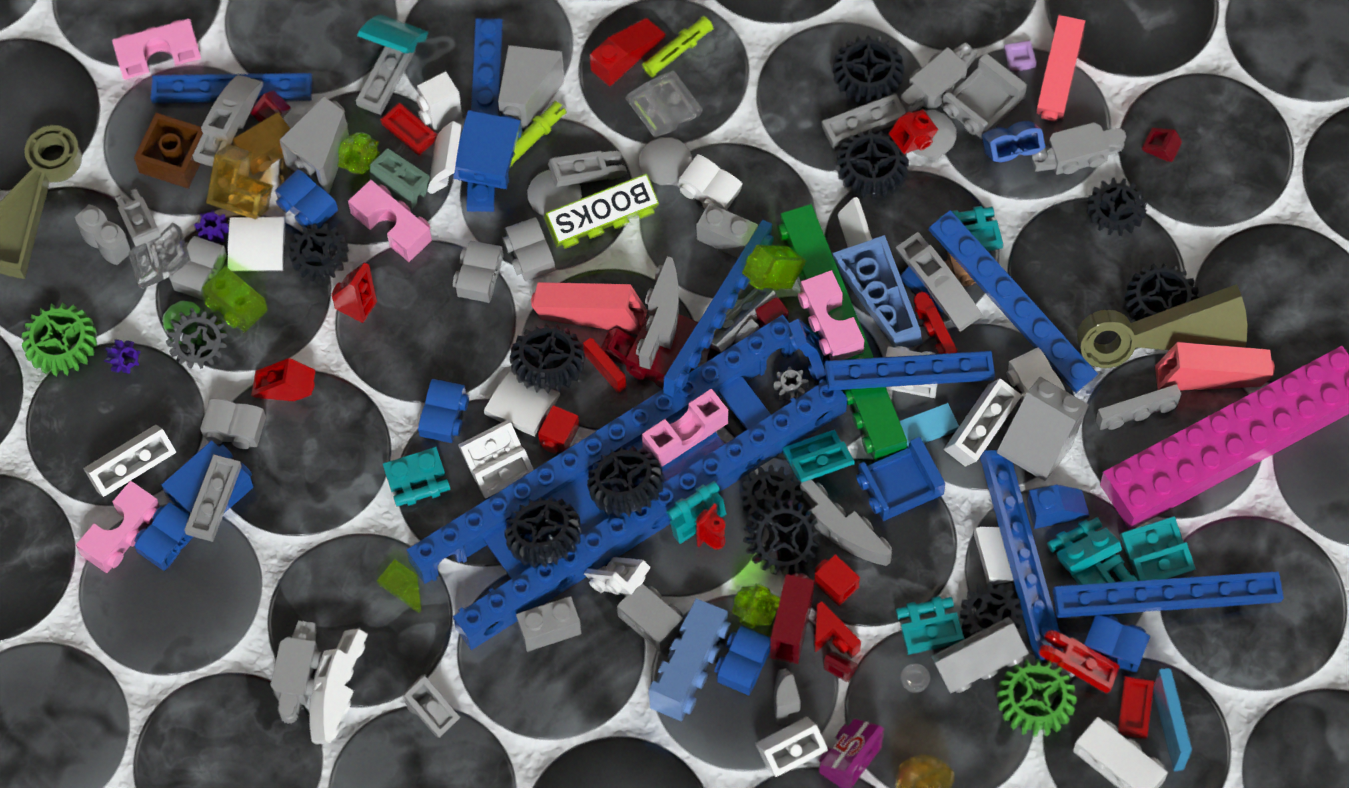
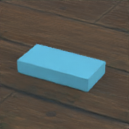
M948 403L900 421L907 439L906 449L909 448L910 441L915 438L921 437L925 444L954 433L959 428Z

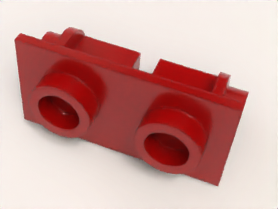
M714 504L709 510H703L696 520L697 546L700 547L703 543H706L711 548L718 550L725 545V521L717 515V505Z

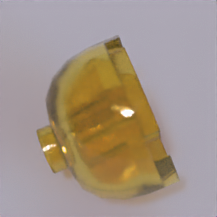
M918 755L904 761L900 765L895 788H952L954 771L936 756Z

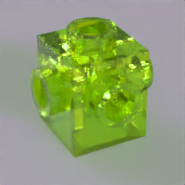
M358 132L352 134L340 144L337 166L347 169L352 173H365L370 169V164L380 155V152L377 151L379 141L371 139V136L365 133Z
M760 584L742 587L735 595L734 607L731 613L740 617L739 621L748 627L755 628L756 625H771L778 609L780 598L770 593V589Z

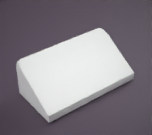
M855 197L838 213V219L848 248L872 240L860 201Z
M999 527L975 528L974 537L987 584L991 582L992 585H998L1014 581Z

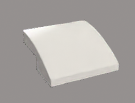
M454 121L447 124L439 132L435 140L428 192L431 194L448 186L449 176L455 172L462 125Z
M285 217L230 218L228 271H284Z
M510 371L492 395L484 409V414L500 422L509 420L514 428L535 437L544 418L547 417L552 406H555L560 393L553 389L550 390L549 394L545 389H540L537 393L534 386L526 389L524 382L518 383L516 375H513Z
M509 420L458 444L485 499L534 470Z

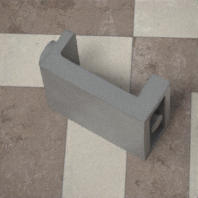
M985 53L979 59L978 68L952 94L946 92L943 95L942 108L949 117L956 118L964 124L968 132L982 138L985 132L994 129L1025 98L1027 84Z

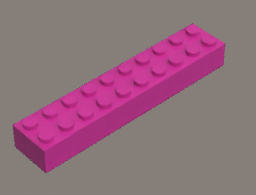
M1340 346L1103 472L1100 486L1129 530L1144 524L1348 415L1349 354L1343 346Z

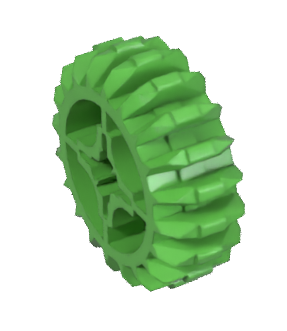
M62 302L59 309H56L55 305L51 304L49 311L40 308V316L31 314L33 323H25L27 332L22 333L24 341L22 348L26 353L27 360L32 362L34 368H41L45 374L51 370L56 377L59 371L63 370L64 374L68 376L70 368L79 371L78 364L80 362L87 364L88 359L86 356H94L92 347L97 346L95 338L97 331L93 327L92 319L87 317L86 312L83 310L78 311L74 305L67 309L66 304ZM55 334H57L59 339L63 340L64 345L61 344L60 340L56 339Z
M1039 658L1036 659L1034 666H1031L1030 662L1025 660L1023 668L1018 664L1014 665L1013 673L1007 671L1004 675L1005 680L999 683V688L1002 691L997 693V699L1002 702L999 703L998 709L999 711H1006L1003 715L1004 721L1013 719L1011 723L1012 729L1017 728L1019 725L1022 726L1021 733L1023 735L1030 729L1033 730L1032 734L1034 737L1038 736L1039 730H1042L1043 734L1047 737L1050 734V727L1056 732L1060 731V723L1066 725L1069 722L1068 715H1073L1075 708L1072 705L1076 703L1077 697L1072 695V693L1075 691V686L1068 685L1070 681L1069 675L1060 676L1062 673L1061 666L1055 670L1051 669V661H1048L1045 667L1041 666ZM1034 679L1042 680L1047 683L1040 684L1037 683ZM1021 684L1023 687L1022 692L1025 696L1021 698L1020 703L1016 704L1013 691ZM1057 691L1060 698V706L1053 712L1050 708L1051 703L1049 699ZM1032 695H1036V700L1031 699ZM1038 695L1042 697L1041 701H1037ZM1028 712H1035V713H1037L1040 717L1031 716V715H1028V714H1026V713H1028Z

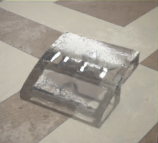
M674 71L648 81L626 96L628 103L654 137L675 131L679 123L699 117L703 110Z
M172 222L160 234L161 237L134 247L128 253L138 287L145 288L166 279L191 260L181 227Z

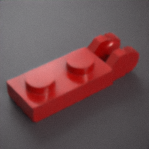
M925 292L916 294L914 302L919 319L925 320L923 325L928 336H934L937 342L934 345L937 354L958 353L930 295Z
M1053 630L1046 632L1044 637L1046 642L1056 648H1063V651L1061 652L1050 645H1043L1039 650V654L1052 663H1058V666L1105 693L1112 689L1120 667L1118 664L1072 637L1068 638Z

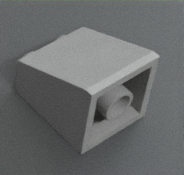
M518 46L508 47L498 100L501 117L512 116L517 120H521L522 130L525 131L533 123L532 119L537 115L540 116L564 83L561 51Z
M324 96L280 139V144L286 166L293 172L297 169L301 170L316 185L329 194L350 137L344 108L338 102H331Z
M1039 377L1026 393L997 453L1046 481L1071 449L1089 404L1046 379Z

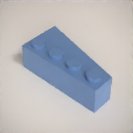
M885 235L834 252L833 258L838 271L893 347L903 346L906 348L922 344L920 327Z
M697 598L695 599L681 626L680 634L683 635L682 638H676L671 645L668 656L670 662L663 661L659 668L657 682L653 681L649 688L650 709L679 721H683L686 713L691 714L696 703L694 694L697 688H703L708 676L705 670L709 663L714 664L720 648L716 646L720 638L725 639L729 632L731 623L728 622V611Z

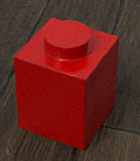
M553 405L538 433L540 445L551 453H562L567 450L579 429L578 415Z
M834 555L829 561L824 559L815 569L814 584L838 606L859 588L860 577L837 555Z

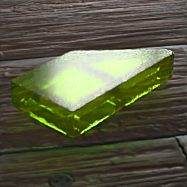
M394 559L377 579V583L420 613L422 608L417 574Z

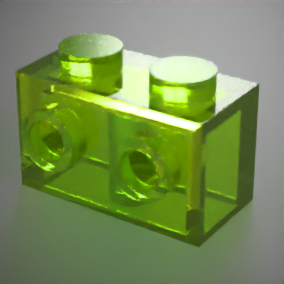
M756 245L753 252L746 259V265L742 274L750 279L749 283L753 287L764 290V288H772L774 290L792 289L806 260L788 246Z
M226 266L202 288L205 304L212 311L216 312L218 310L224 315L223 318L231 327H239L243 332H246L268 311L265 298Z

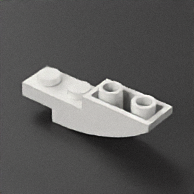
M360 629L344 631L337 649L325 650L318 664L310 701L311 740L315 744L330 743L337 736L339 722L351 705L350 698L354 691L346 687L345 684L353 675L352 668L356 659L364 651V642L368 635Z

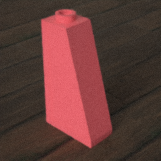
M1058 16L1037 106V114H1041V118L1045 120L1057 121V118L1063 119L1083 38L1085 20Z
M538 282L536 292L533 293L531 298L532 308L541 320L605 330L619 328L625 333L637 335L645 322L647 314L646 307L631 284Z
M1177 342L1155 365L1158 390L1177 384L1180 391L1262 387L1273 376L1275 370L1270 350Z

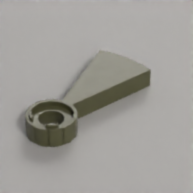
M45 126L29 137L24 150L31 170L0 201L1 274L25 279L49 183H58L69 179L81 166L82 151L78 141L70 130L62 126ZM50 145H61L65 148L63 155L56 160L47 161L41 158L42 152Z
M1236 284L1130 323L1128 318L1118 311H1097L1082 321L1077 330V340L1083 358L1090 365L1105 369L1123 364L1131 357L1135 347L1170 350L1177 342L1245 348L1247 342L1246 310L1242 295ZM1114 331L1118 333L1115 340L1111 343L1104 345L1094 342L1096 336L1101 332Z

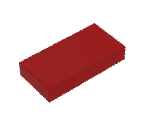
M400 102L381 119V124L418 156L436 140L437 134Z
M590 337L583 342L586 358L618 394L626 388L625 374L593 338Z
M1125 676L1118 724V733L1120 735L1147 739L1154 681Z

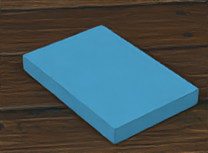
M1170 668L1161 669L1158 672L1153 693L1173 771L1184 770L1192 748Z

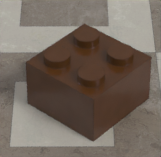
M155 113L134 156L139 173L189 189L201 164L193 159L195 149L203 135L201 127Z

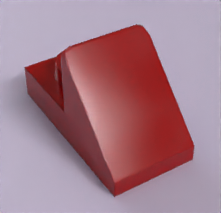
M821 601L817 605L815 652L833 639V645L842 654L846 652L853 658L860 652L861 640Z

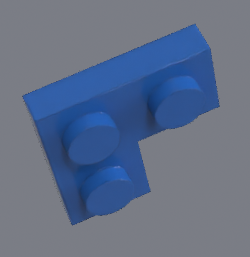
M799 319L788 323L792 332L789 334L790 341L795 349H800L806 357H809L811 365L808 368L815 381L827 380L825 362L828 361V358L824 356L820 348L819 335Z

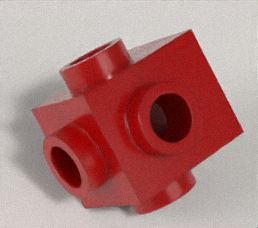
M922 109L913 113L911 111L906 112L899 117L889 135L903 154L918 149L920 151L927 149L933 143L932 139L939 129Z

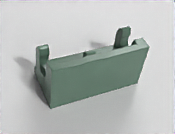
M387 148L370 164V180L378 186L380 184L385 186L390 191L391 197L396 201H403L411 211L417 205L418 196L425 197L430 176Z

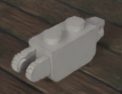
M964 43L953 51L947 47L943 52L934 54L923 69L918 68L910 76L909 88L901 97V104L905 112L911 111L913 113L922 106L927 110L938 108L943 103V95L946 92L952 94L966 80L967 68L976 59L977 52L967 43Z
M1096 123L1053 133L1049 140V145L1042 151L1031 155L1033 168L1035 171L1054 169L1055 174L1058 175L1062 173L1072 174L1078 169L1089 166L1098 167L1107 162L1108 155L1116 154V152L1119 153L1124 148L1126 133L1122 128L1103 131L1101 125Z
M298 621L292 638H285L279 645L271 687L279 701L278 711L281 719L287 724L297 720L301 704L307 705L309 696H311L313 691L314 671L318 668L322 657V652H319L316 644V624L312 622Z

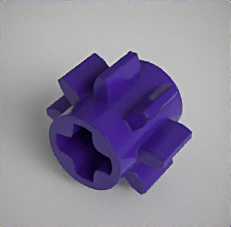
M214 210L206 214L201 213L200 223H195V229L199 232L198 237L214 243L224 242V233H229V225L226 224L225 215L218 216Z
M115 339V345L106 347L108 352L104 362L112 364L111 371L119 373L122 371L129 374L131 367L139 366L137 361L138 355L141 352L132 348L134 345L133 341L126 340L123 342L122 340Z

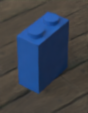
M212 440L162 484L166 497L189 516L213 455L229 459L233 458L231 452L224 445L219 447ZM241 463L242 467L225 512L253 488L250 478L252 473L243 463Z

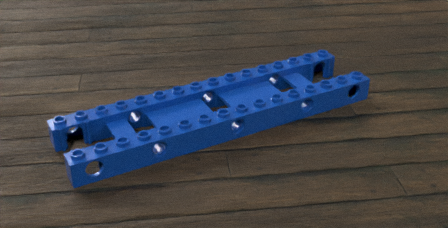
M784 315L779 316L688 373L689 378L683 389L679 388L674 397L664 394L663 390L659 391L407 549L409 562L424 584L431 580L433 582L437 580V576H439L437 567L446 557L454 554L458 563L461 561L464 563L467 561V557L486 545L511 578V580L497 589L491 588L489 594L465 609L461 607L459 613L453 616L455 628L470 650H473L517 622L516 614L542 606L586 578L584 573L587 569L598 570L602 568L613 557H619L668 526L671 519L666 511L675 506L674 502L681 498L686 499L696 492V488L701 485L706 486L713 481L719 486L720 491L718 493L781 454L783 447L800 442L847 411L846 395L842 390L828 391L827 380H820L819 385L797 399H790L789 404L772 415L747 384V381L758 374L761 376L765 374L767 359L773 352L782 348L781 354L783 357L788 356L790 358L793 356V352L798 350L794 348L790 341L789 334L792 332L788 324L789 322ZM710 389L715 392L719 399L723 398L747 429L726 444L715 432L662 467L664 474L663 492L659 493V501H651V508L643 507L641 514L634 511L629 517L626 513H622L619 518L614 512L607 515L604 509L599 510L593 500H591L587 480L589 479L588 471L593 470V462H601V455L609 456L611 450L618 452L622 446L626 450H629L632 446L637 451L642 449V434L664 419L669 424L676 422L687 412L690 402ZM826 412H828L824 417H822L821 419L817 420V419H818L819 417H821L823 414H825ZM540 496L545 501L551 496L556 501L563 499L566 504H571L581 520V543L575 545L576 552H568V560L560 558L558 565L553 562L548 563L547 568L542 566V564H539L535 569L530 563L524 566L520 560H516L506 545L507 541L504 530L507 529L506 521L512 519L511 512H519V504L523 506L529 505V499L533 502L539 501ZM498 622L495 626L488 629L492 624Z

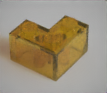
M227 144L215 153L207 204L253 219H258L269 210L273 185L248 177L253 152Z

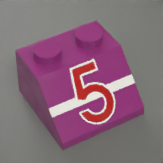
M853 719L849 726L844 724L835 737L838 741L832 749L827 747L828 750L821 754L818 760L820 762L819 773L840 788H852L882 748L884 728L880 725L858 719Z

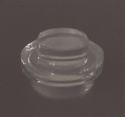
M911 664L904 668L901 674V683L906 690L918 693L928 687L930 674L924 666Z

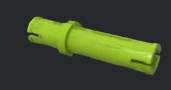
M702 16L688 29H682L677 38L642 64L647 74L654 77L688 48L692 49L695 47L699 39L713 30L711 22L705 16Z
M554 101L540 116L537 115L532 119L533 123L517 139L510 167L543 134L547 135L551 131V127L567 113L565 108L559 109L562 106L559 102Z

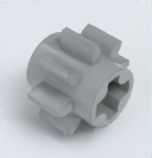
M788 367V370L784 373L777 372L778 382H774V390L780 391L779 400L784 398L786 400L797 399L805 394L804 389L808 388V380H802V370L797 372Z

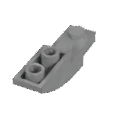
M237 75L225 87L201 127L203 135L193 154L195 162L220 168L238 128L243 129L263 86L262 81Z
M919 232L896 247L899 255L928 289L931 297L960 332L983 316L946 263Z
M668 256L664 265L658 266L655 274L656 285L654 289L650 288L645 299L650 316L646 325L648 333L645 340L640 339L636 355H639L640 367L651 369L660 346L671 349L678 324L679 291L677 272L673 258Z
M808 480L800 484L802 498L812 508L810 519L818 521L814 527L837 546L859 558L884 566L891 563L892 548L885 538H879L872 531L873 527L864 516L860 517L855 511L846 517L843 508L838 503L833 504L830 501L825 488L817 482L815 484L812 480Z

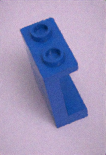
M468 110L459 140L455 172L453 173L454 179L507 189L509 183L508 171L517 139L522 135L521 120H517L512 116L501 117L491 115L481 110L476 112Z
M921 437L911 440L909 448L867 466L865 462L860 463L858 474L856 475L860 488L862 490L866 489L870 496L868 500L872 511L875 514L879 513L883 521L944 495L946 484Z

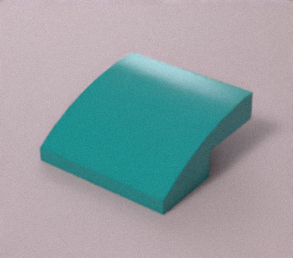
M380 14L368 20L359 30L357 36L407 54L414 53L417 43L426 42L428 31Z
M835 429L782 448L787 463L801 483L855 464L845 442H841Z
M1175 516L1119 534L1129 562L1139 581L1168 579L1196 570L1187 542H1183Z

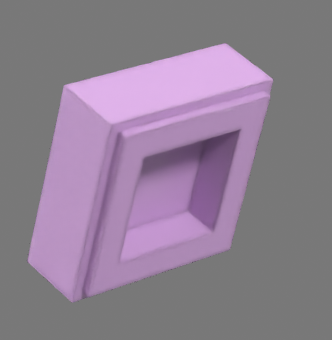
M1031 41L1004 45V52L1010 72L1036 68Z

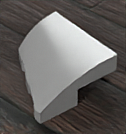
M786 668L779 669L774 686L773 707L777 726L788 724V714L800 711V699L794 676Z

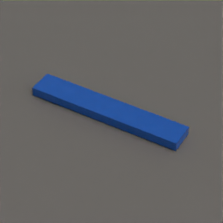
M312 73L152 75L151 101L152 103L216 102L225 87L237 75L263 82L255 102H258L265 93L275 91L284 101H312L313 76Z
M991 351L831 360L825 362L828 391L990 381L995 378Z

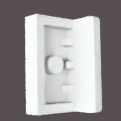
M613 557L604 571L587 569L584 575L591 580L589 584L598 592L603 593L606 591L617 595L619 593L632 595L634 590L644 582L645 575L651 567L644 560Z

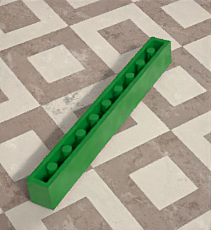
M812 204L781 213L780 224L777 225L781 240H786L788 244L786 252L790 263H795L798 269L795 273L799 286L801 287V281L832 270L843 295L842 306L832 309L828 312V315L838 321L854 317L864 338V352L844 360L874 358ZM886 387L842 390L847 397V405H852L855 412L852 414L854 425L857 430L861 429L863 432L862 444L867 454L871 453L874 462L906 449L907 439Z

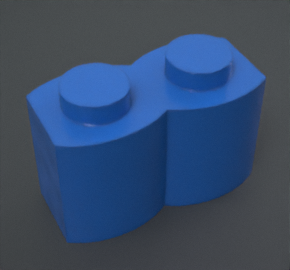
M1031 121L1015 123L1008 129L994 128L982 135L985 154L995 162L1010 161L1019 154L1033 155L1045 148L1042 129Z
M299 169L275 190L278 206L286 213L290 211L295 214V220L302 227L312 229L313 224L316 223L319 228L338 211L336 201Z
M436 379L431 380L418 426L420 437L453 443L454 437L460 435L462 420L459 417L462 410H467L469 404V395L466 394L465 385Z
M170 502L165 507L161 506L153 515V523L147 529L143 528L135 538L134 547L137 553L165 571L176 559L180 551L193 538V536L186 535L184 531L190 516Z
M1108 614L1096 615L1084 645L1120 666L1119 668L1136 673L1150 635L1145 633L1146 631L1140 626L1120 624L1114 616Z
M740 626L737 633H731L726 648L730 650L726 657L721 656L719 658L715 673H718V683L750 696L770 654L771 638Z

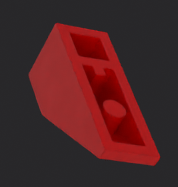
M647 18L609 37L590 54L591 71L607 85L611 86L665 37V33Z
M365 262L347 274L341 283L338 282L332 291L335 309L361 323L365 321L377 303L370 267Z

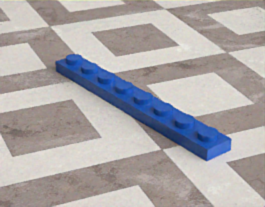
M476 19L471 111L481 110L499 116L502 19ZM468 182L467 211L494 212L495 187Z
M951 210L929 227L931 234L1034 348L1039 347L1050 366L1075 394L1097 377L1098 373Z
M762 220L666 373L664 377V394L674 397L679 388L683 389L689 378L688 373L691 368H697L701 360V352L704 348L708 349L710 347L716 328L720 329L723 326L726 318L725 313L728 309L734 308L738 299V292L740 289L744 290L747 287L750 273L752 270L756 271L758 269L764 250H770L774 240V236L771 235L772 223Z
M987 450L982 453L980 459L1017 595L1020 599V606L1023 610V617L1035 661L1039 658L1041 664L1047 663L1048 661L1039 654L1040 647L1043 645L1056 647L1046 642L1045 634L1049 630L1059 633L1060 631L1013 462L997 453L998 450ZM1056 648L1061 652L1063 651V648Z
M1279 572L1056 586L1053 589L1057 618L1280 603L1284 599Z

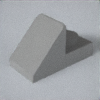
M422 675L402 694L410 713L418 715L436 737L440 738L460 718L425 675Z

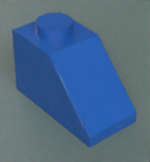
M1053 485L1029 490L1027 506L1034 529L1089 518L1088 508L1081 489Z

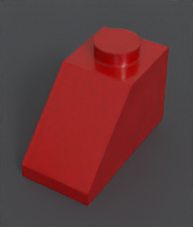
M291 358L256 370L251 396L284 401H297L312 395L315 386L314 377L316 370Z

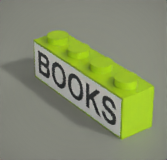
M644 174L549 211L545 214L544 219L555 246L563 245L564 249L578 244V239L588 235L589 239L605 233L603 229L613 225L617 229L629 224L630 218L639 216L640 219L654 214L653 209L657 208L659 202L648 175Z

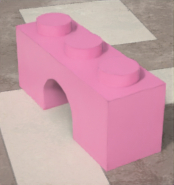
M190 19L177 20L169 25L158 28L151 27L143 32L132 35L126 34L112 40L124 80L150 73L147 64L148 59L153 53L158 51H165L171 54L175 66L201 59Z
M370 180L348 201L350 212L370 230L381 221L394 222L395 226L387 233L389 246L410 262L432 241L431 227L424 218L414 216L410 208L403 201L397 202L391 197L390 191L382 184L378 186Z
M832 270L801 281V291L798 293V299L801 307L808 309L810 314L808 320L812 331H818L821 338L819 344L824 356L829 355L830 360H844L864 352V338L854 317L838 321L828 315V312L832 309L842 306L843 295Z
M712 389L690 402L687 412L676 422L669 424L664 419L642 434L643 448L647 453H652L661 467L728 424V409Z
M132 481L113 500L117 513L124 517L122 524L113 530H104L93 524L76 544L80 555L106 574L111 568H115L121 563L123 554L130 546L135 545L137 534L143 528L153 523V515L160 508L154 496Z

